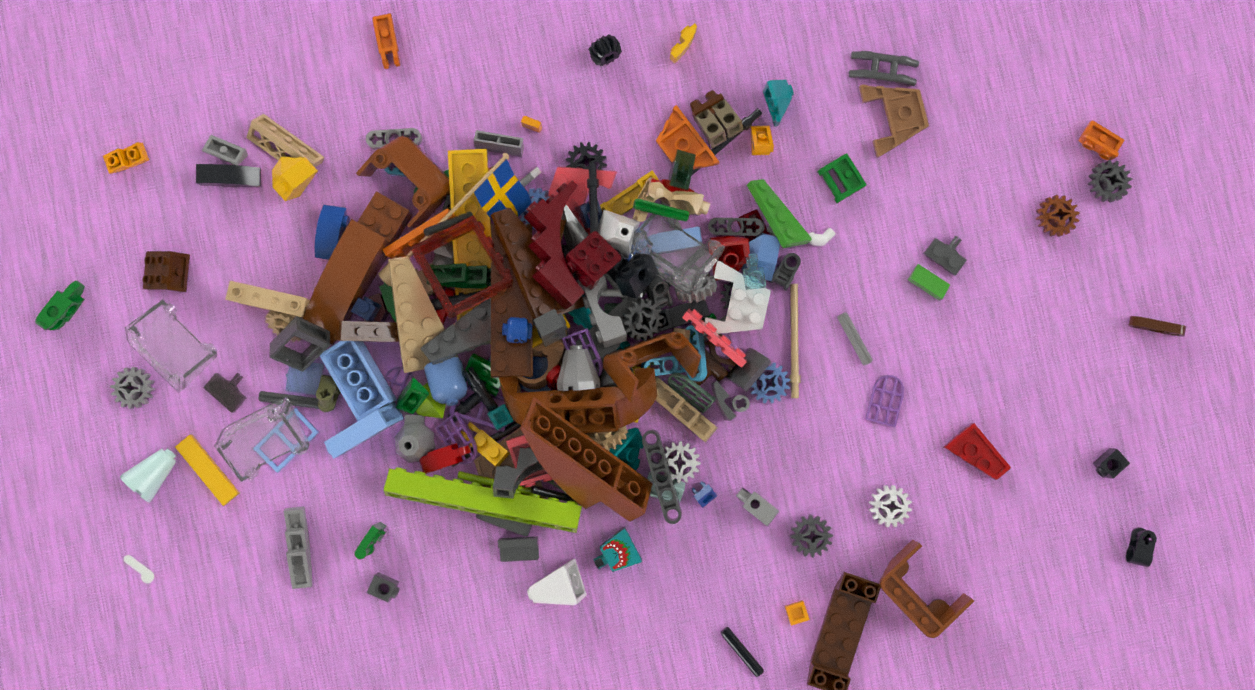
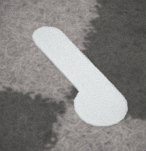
M130 555L124 557V562L141 574V580L144 583H151L154 580V573Z

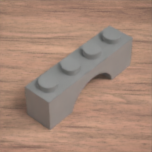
M605 277L600 278L597 286L592 290L584 287L578 278L576 282L584 290L585 297H582L584 306L590 309L591 314H589L591 324L592 326L596 325L598 330L595 332L598 342H602L604 348L627 341V334L620 316L608 315L598 305L600 296L607 290Z

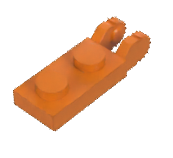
M391 13L372 17L378 50L384 69H389V61L386 54L393 53V61L396 67L400 66L399 49Z

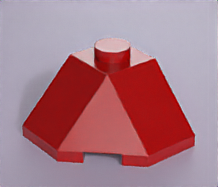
M735 236L710 238L713 276L717 261H721L737 271L749 261L750 249L747 238Z

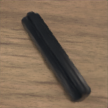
M729 627L724 628L721 631L722 637L756 677L760 676L764 672L763 668Z

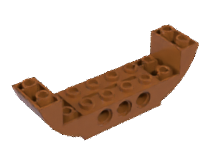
M654 367L635 369V376L639 381L634 402L631 403L619 387L522 393L520 382L516 376L499 377L505 406L513 420L520 425L523 423L531 398L535 397L583 433L619 431V428L629 425L643 416L657 398Z

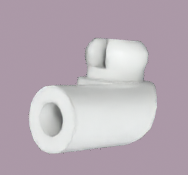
M828 228L823 234L810 232L809 235L812 240L809 243L813 246H824L836 233L831 228Z

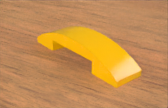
M653 170L606 203L600 204L602 212L607 210L623 215L633 209L634 200L638 199V195L647 179L651 177L659 180Z

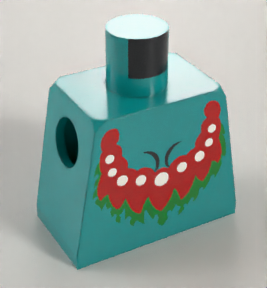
M625 527L601 544L600 549L603 554L593 559L598 569L609 565L612 572L642 562V558Z

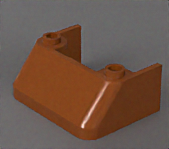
M400 136L376 150L356 174L358 176L371 177L378 168L385 169L393 163L418 188L413 195L412 202L419 212L407 224L409 228H415L425 223L445 201L447 195H450L449 177L409 137Z
M671 332L654 336L653 338L646 339V341H641L606 354L602 365L631 403L634 402L639 380L629 368L671 352L688 374L694 378L701 355L683 334Z
M912 539L891 559L879 584L885 594L924 635L929 638H936L974 600L963 593L950 606L942 599H935L927 605L902 579L909 570L907 560L922 547L919 542Z

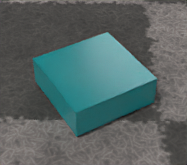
M505 404L487 413L496 430L514 421Z

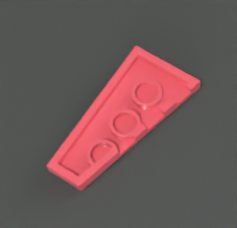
M688 309L682 318L685 321L691 320L693 322L692 325L698 332L705 333L711 343L717 347L720 346L722 348L721 351L742 368L747 362V359H745L746 354L739 348L735 350L730 345L732 342L725 335H722V337L716 333L717 328L710 322L706 324L701 319L703 316L697 310L693 309L692 311Z

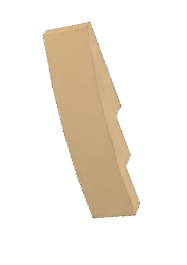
M656 377V401L706 443L718 428L660 378Z

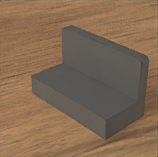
M538 536L500 538L498 540L501 562L539 559Z

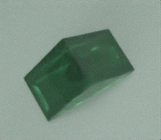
M677 149L668 176L670 186L684 190L689 189L695 154Z

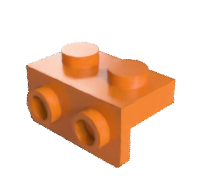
M1092 120L1088 123L1078 141L1082 143L1084 148L1097 152L1102 159L1113 160L1118 157V151L1125 140Z

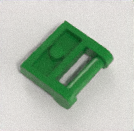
M847 153L817 171L835 196L834 200L837 204L867 186ZM833 169L846 191L844 193L840 192L828 171Z
M379 522L372 525L355 550V557L357 559H364L367 555H371L374 552V544L380 542L386 534L384 529L387 526Z

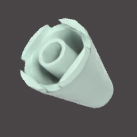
M168 448L166 450L160 449L124 472L120 478L133 492H137L142 499L150 503L175 465L176 460L174 458L176 455Z

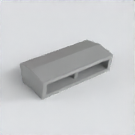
M478 130L475 132V149H487V151L523 156V138Z

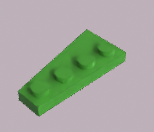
M764 179L753 180L747 184L749 191L783 248L808 244L812 240L811 236Z

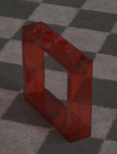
M474 215L410 247L414 258L449 319L497 295L498 292L512 287L511 279H513L509 268H504L502 264L504 260L501 254L494 251L493 247L495 245L491 237H486L483 232L485 231L484 225L480 221L477 222ZM473 230L502 280L452 306L424 255Z

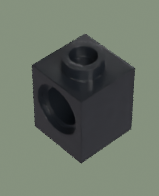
M1109 448L1093 464L1096 467V472L1101 477L1114 479L1130 462L1118 449ZM1109 460H1111L1113 464L1111 469L1107 467V463Z

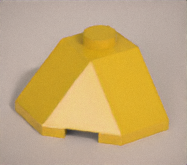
M283 156L272 169V188L284 201L300 197L318 170L306 157L294 158Z

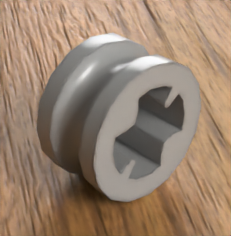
M737 395L733 398L732 407L735 411L744 412L749 408L750 402L746 396ZM743 398L745 400L743 403H746L745 407L737 408L736 400Z

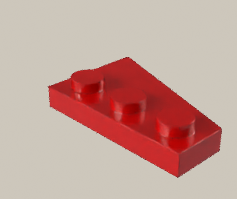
M971 423L943 446V448L994 480H998L1011 469L1010 465L975 423Z

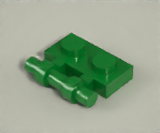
M473 353L466 366L469 375L471 374L468 367L472 366L479 378L486 382L484 386L489 393L496 397L499 392L500 382L499 378H491V362Z

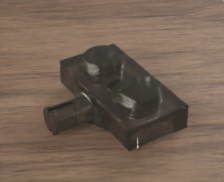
M215 373L203 387L231 413H234L246 399L237 387V384L243 379V376H240L241 374L236 373L231 381L225 379L219 373Z

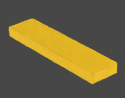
M192 434L175 446L223 506L240 494Z

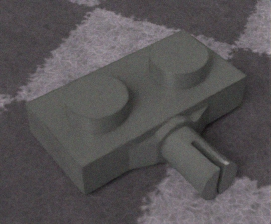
M957 236L953 238L949 245L934 238L923 253L954 276L957 275L967 261L955 250L962 241Z

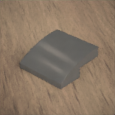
M749 348L745 353V359H747L745 365L741 368L736 364L725 376L746 392L771 364L767 357L752 348Z
M714 381L711 387L713 396L716 398L715 402L725 419L731 421L736 415L724 402L729 397V394L718 381Z

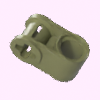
M322 375L316 392V398L319 400L318 408L322 412L332 411L341 393L332 376Z

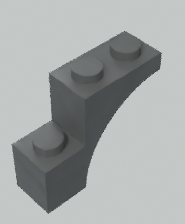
M531 447L520 448L517 468L497 466L493 484L494 497L513 499L516 489L526 477L544 469L535 457Z

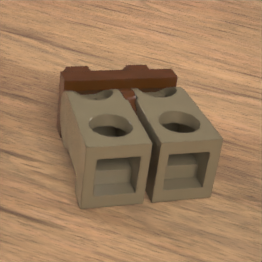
M711 90L705 95L707 102L701 104L699 100H694L690 103L694 121L707 138L711 148H714L726 141V136L731 138L743 131L742 120L724 99L723 95Z

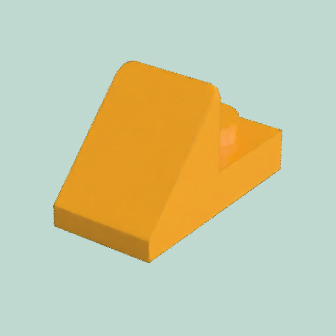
M770 125L751 126V154L770 155V152L774 150Z

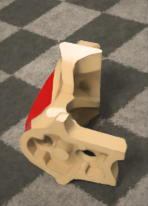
M651 177L648 178L638 195V199L650 202L660 199L659 201L669 205V207L689 212V215L695 214L697 216L701 215V213L706 215L711 204L703 201V194H698L689 187L668 179L656 180ZM635 209L632 219L643 222L646 220L648 212Z

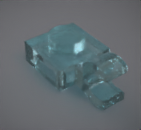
M748 254L749 258H746L748 268L743 270L746 290L765 288L763 267H757V254Z

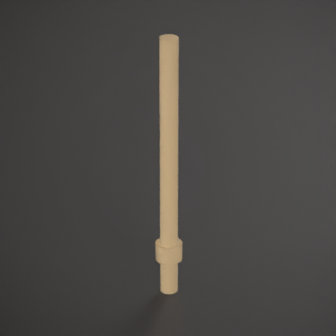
M790 284L791 375H789V383H791V398H799L801 375H799L798 284Z

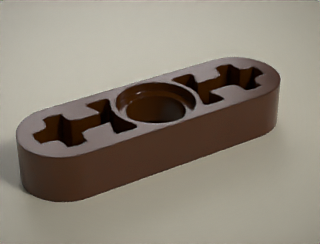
M1130 316L1128 325L1133 328L1173 336H1185L1186 326L1139 316Z

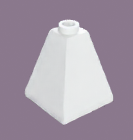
M603 210L598 225V233L613 248L618 249L625 258L629 259L640 222Z
M575 559L562 565L530 586L527 590L530 600H533V603L576 605L587 596Z

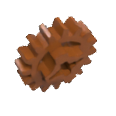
M1058 195L1046 198L1045 202L1039 204L1042 208L1036 210L1040 214V216L1036 217V220L1041 221L1038 227L1044 226L1043 232L1050 231V236L1057 234L1060 237L1063 236V233L1065 235L1069 234L1070 230L1076 228L1073 223L1079 222V219L1075 217L1080 212L1074 210L1077 204L1072 206V199L1066 201L1065 195L1060 198ZM1056 214V215L1063 216V217H1060V218H1059V217L1052 216V215Z

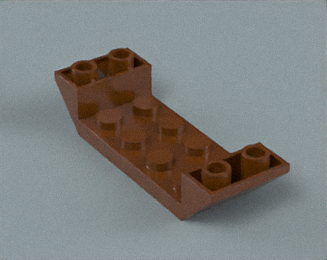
M843 572L834 587L810 660L807 685L821 690H848L851 681L848 674L871 604L877 601L881 589L879 583Z

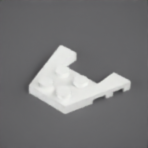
M717 261L714 278L733 282L726 321L705 317V323L710 322L717 328V334L763 329L771 290L723 262Z

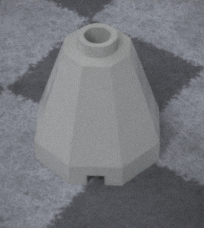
M582 345L570 346V350H566L557 381V390L569 391L568 389L587 390L600 388V379L588 350L582 349Z
M422 423L405 424L394 437L396 453L408 463L419 462L421 457L428 455V452L434 451L436 448L434 432Z

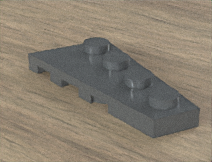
M626 297L608 315L620 316L621 320H624L625 317L622 313H627L628 311L625 306L631 307V301L637 302L638 298ZM594 325L589 332L603 364L604 356L616 351L621 343L604 348L603 343H599L595 332L598 330L596 325ZM585 333L582 337L585 341V344L587 345L590 344V342ZM580 339L575 342L577 345H582ZM588 347L592 360H595L596 356L592 347ZM596 362L595 366L599 369V364Z

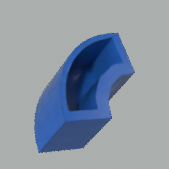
M323 205L315 235V258L330 259L350 221L346 208Z

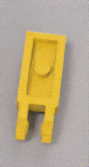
M469 422L467 424L468 427L477 433L474 437L477 452L497 468L510 453L482 429L479 430L474 424ZM461 431V434L464 437V439L469 441L470 439L468 438L467 434Z

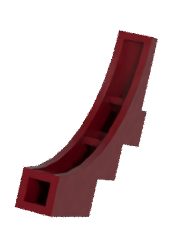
M573 180L568 185L563 183L556 190L558 194L555 197L551 195L546 201L543 198L538 203L534 201L526 208L528 213L524 216L537 230L530 238L533 242L528 247L541 260L535 267L537 272L532 277L565 310L571 307L584 294V290L575 281L567 267L560 241V222L563 209L569 196L578 186Z

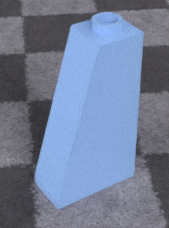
M395 402L382 407L325 441L327 451L332 455L333 459L400 422L404 417L399 409L396 408Z

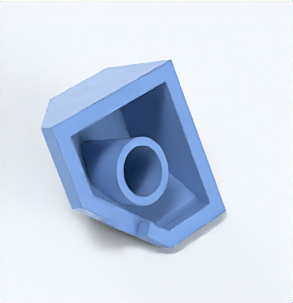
M762 233L756 236V239L750 241V259L741 269L752 277L772 281L780 248V242L777 237Z

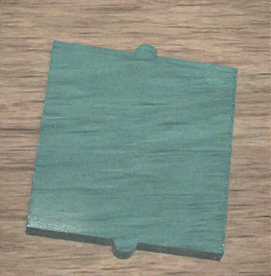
M312 363L304 372L289 366L288 373L286 374L287 383L285 391L316 395L323 374L324 364Z

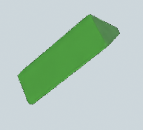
M919 264L916 265L907 279L939 301L944 298L950 286L949 283Z

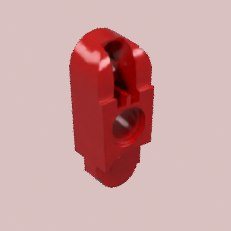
M457 443L428 452V455L421 457L419 460L422 472L427 474L463 462L461 456L471 453L470 446L458 448Z

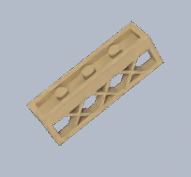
M265 114L251 121L246 138L278 161L281 157L286 156L284 152H287L294 158L306 157L314 167L323 163L324 156ZM255 130L260 133L261 140L254 135ZM269 141L273 142L276 145L277 150H274L271 147Z

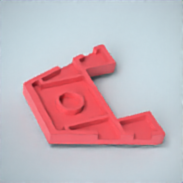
M557 167L548 197L551 195L555 197L558 194L556 190L563 183L568 185L573 180L578 186L569 196L566 205L584 228L575 207L584 204L589 193V188H587L589 169ZM596 169L599 185L608 189L612 188L617 172ZM590 228L585 229L587 234L590 235Z

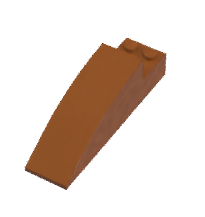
M377 191L358 222L353 219L349 222L314 289L303 316L304 320L330 331V344L332 345L336 342L334 334H339V321H349L353 314L351 310L357 299L363 298L385 262L387 256L382 249L399 239L413 216L410 210Z
M535 397L531 398L520 429L535 457L550 477L585 509L601 501L629 522L644 515L653 483Z

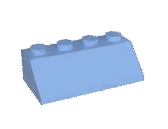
M340 341L320 355L357 421L397 401L363 341Z

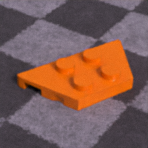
M675 105L669 119L664 124L662 132L657 137L656 143L676 170L682 172L720 164L719 160L679 107Z

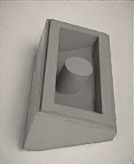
M210 135L202 149V152L236 166L248 156L246 149L213 135Z

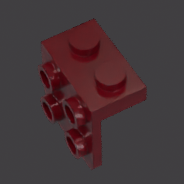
M593 231L567 254L565 261L570 272L577 275L580 283L592 290L597 286L600 278L621 260V255L598 232Z

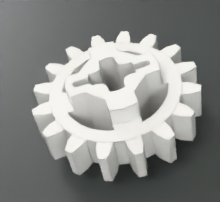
M679 441L678 446L672 442V448L665 447L668 465L673 466L676 470V474L671 472L672 479L676 478L677 482L680 483L681 479L688 482V476L694 478L693 472H699L696 465H701L700 461H696L700 457L699 454H694L696 448L689 449V443L682 446V441ZM677 450V454L673 458H668L672 451ZM684 450L692 456V459L685 457ZM681 453L682 461H685V464H682L680 471H678V465L674 461L678 460ZM686 467H691L689 472L683 474V470Z
M884 485L883 491L877 488L878 494L871 495L874 501H869V504L873 505V508H870L869 511L875 513L872 518H879L878 524L881 525L885 522L886 527H889L890 523H892L893 527H897V522L904 524L903 518L909 519V516L906 514L907 511H912L908 507L912 501L906 500L909 495L907 493L902 494L903 489L898 488L896 490L894 485H891L890 489L887 485ZM886 495V498L880 501L881 497ZM897 496L901 499L902 504H899L897 501ZM883 504H893L894 506H897V508L893 507L889 509L886 506H883ZM878 508H881L884 512L883 516L880 514ZM901 512L897 517L894 518L895 514Z

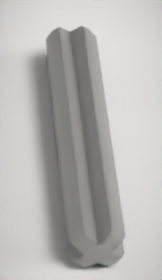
M842 313L837 318L863 365L871 363L873 359L848 313Z

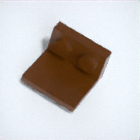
M147 251L144 259L143 289L186 292L190 254L173 251Z

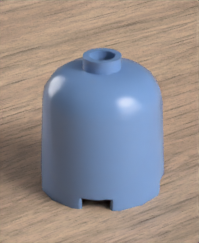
M453 357L434 365L430 362L424 367L432 398L436 402L453 406L458 404V401L466 395L467 383L465 376L462 374L464 371L462 360L458 357Z

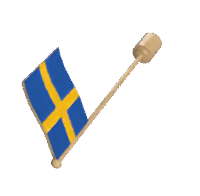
M503 153V157L440 222L446 221L473 193L482 209L490 218L492 213L511 208L519 217L532 202L527 190L514 175L508 162L509 155ZM432 235L425 236L407 256L410 258ZM388 263L378 275L387 285L392 287Z

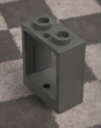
M296 316L270 343L269 357L304 372L330 346V331ZM294 336L312 343L302 354L285 346Z

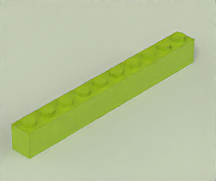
M399 467L395 469L389 468L383 490L385 495L389 497L577 533L582 506L573 501L563 503L559 502L557 498H540L537 494L522 495L517 490L513 499L494 497L493 486L487 488L476 482L466 484L460 479L446 480L445 477L440 475L426 476L425 473L420 471L410 473L406 469Z

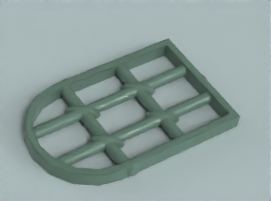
M673 373L668 378L669 386L703 414L716 400L715 397L683 374ZM674 377L675 379H677V380H678L680 383H682L683 385L681 386V385L677 384V383H676L675 381H673L671 378ZM688 383L692 385L694 388H696L698 391L689 386ZM686 387V388L690 389V390H691L692 392H694L696 395H695V396L692 395L691 393H689V392H688L687 390H685L684 388ZM697 398H702L705 402L708 403V406H706Z

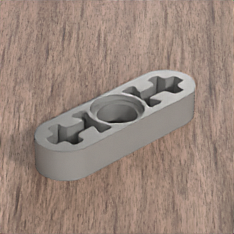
M415 128L374 130L366 135V143L372 149H379L389 143V137L392 134H397L400 137L404 133L405 137H411L412 133L418 136V138L414 139V143L418 146L422 142V135ZM383 135H385L386 144H384L383 140L377 141L375 145L371 141L374 139V136L378 139H384Z

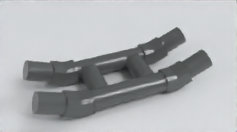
M852 51L851 59L872 60L871 71L866 69L849 70V78L884 80L915 86L917 83V79L902 74L897 75L898 64L917 68L919 66L918 60L907 56L881 54L872 51ZM880 61L891 63L890 73L878 72Z

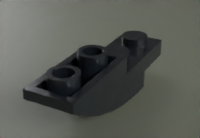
M694 300L691 303L687 302L662 310L659 314L663 316V319H660L659 322L663 325L657 327L658 331L662 332L692 322L691 320L685 321L682 318L688 309L692 311L693 309L697 310L703 316L702 318L710 316L706 300L699 302Z

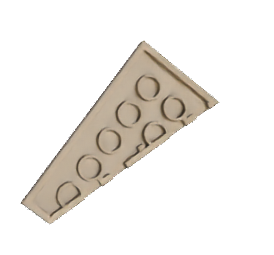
M409 257L388 259L403 372L424 370V367L430 363V360L420 348L445 329Z

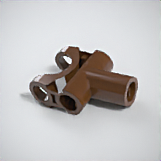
M709 339L704 343L705 346L708 345L710 351L709 353L705 349L707 376L701 382L694 381L699 386L711 375L720 382L729 373L721 363L731 365L733 368L736 365L730 358H720L716 353V346Z

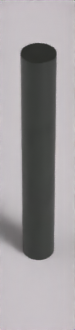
M469 211L424 229V234L429 236L473 219V214Z

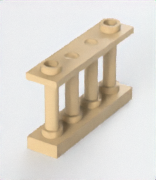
M234 281L229 282L225 300L282 312L303 318L310 302L305 297Z

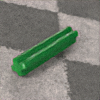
M642 199L634 200L633 208L636 210L680 221H687L689 218V212Z

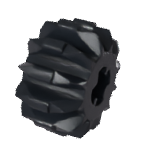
M610 34L607 36L602 35L601 38L592 42L588 49L592 61L600 66L614 62L622 52L618 39Z

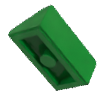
M412 378L399 395L396 408L413 415L427 398L429 392L415 378Z

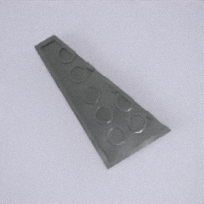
M491 296L420 348L433 365L456 357V354L464 351L475 350V347L483 344H491Z

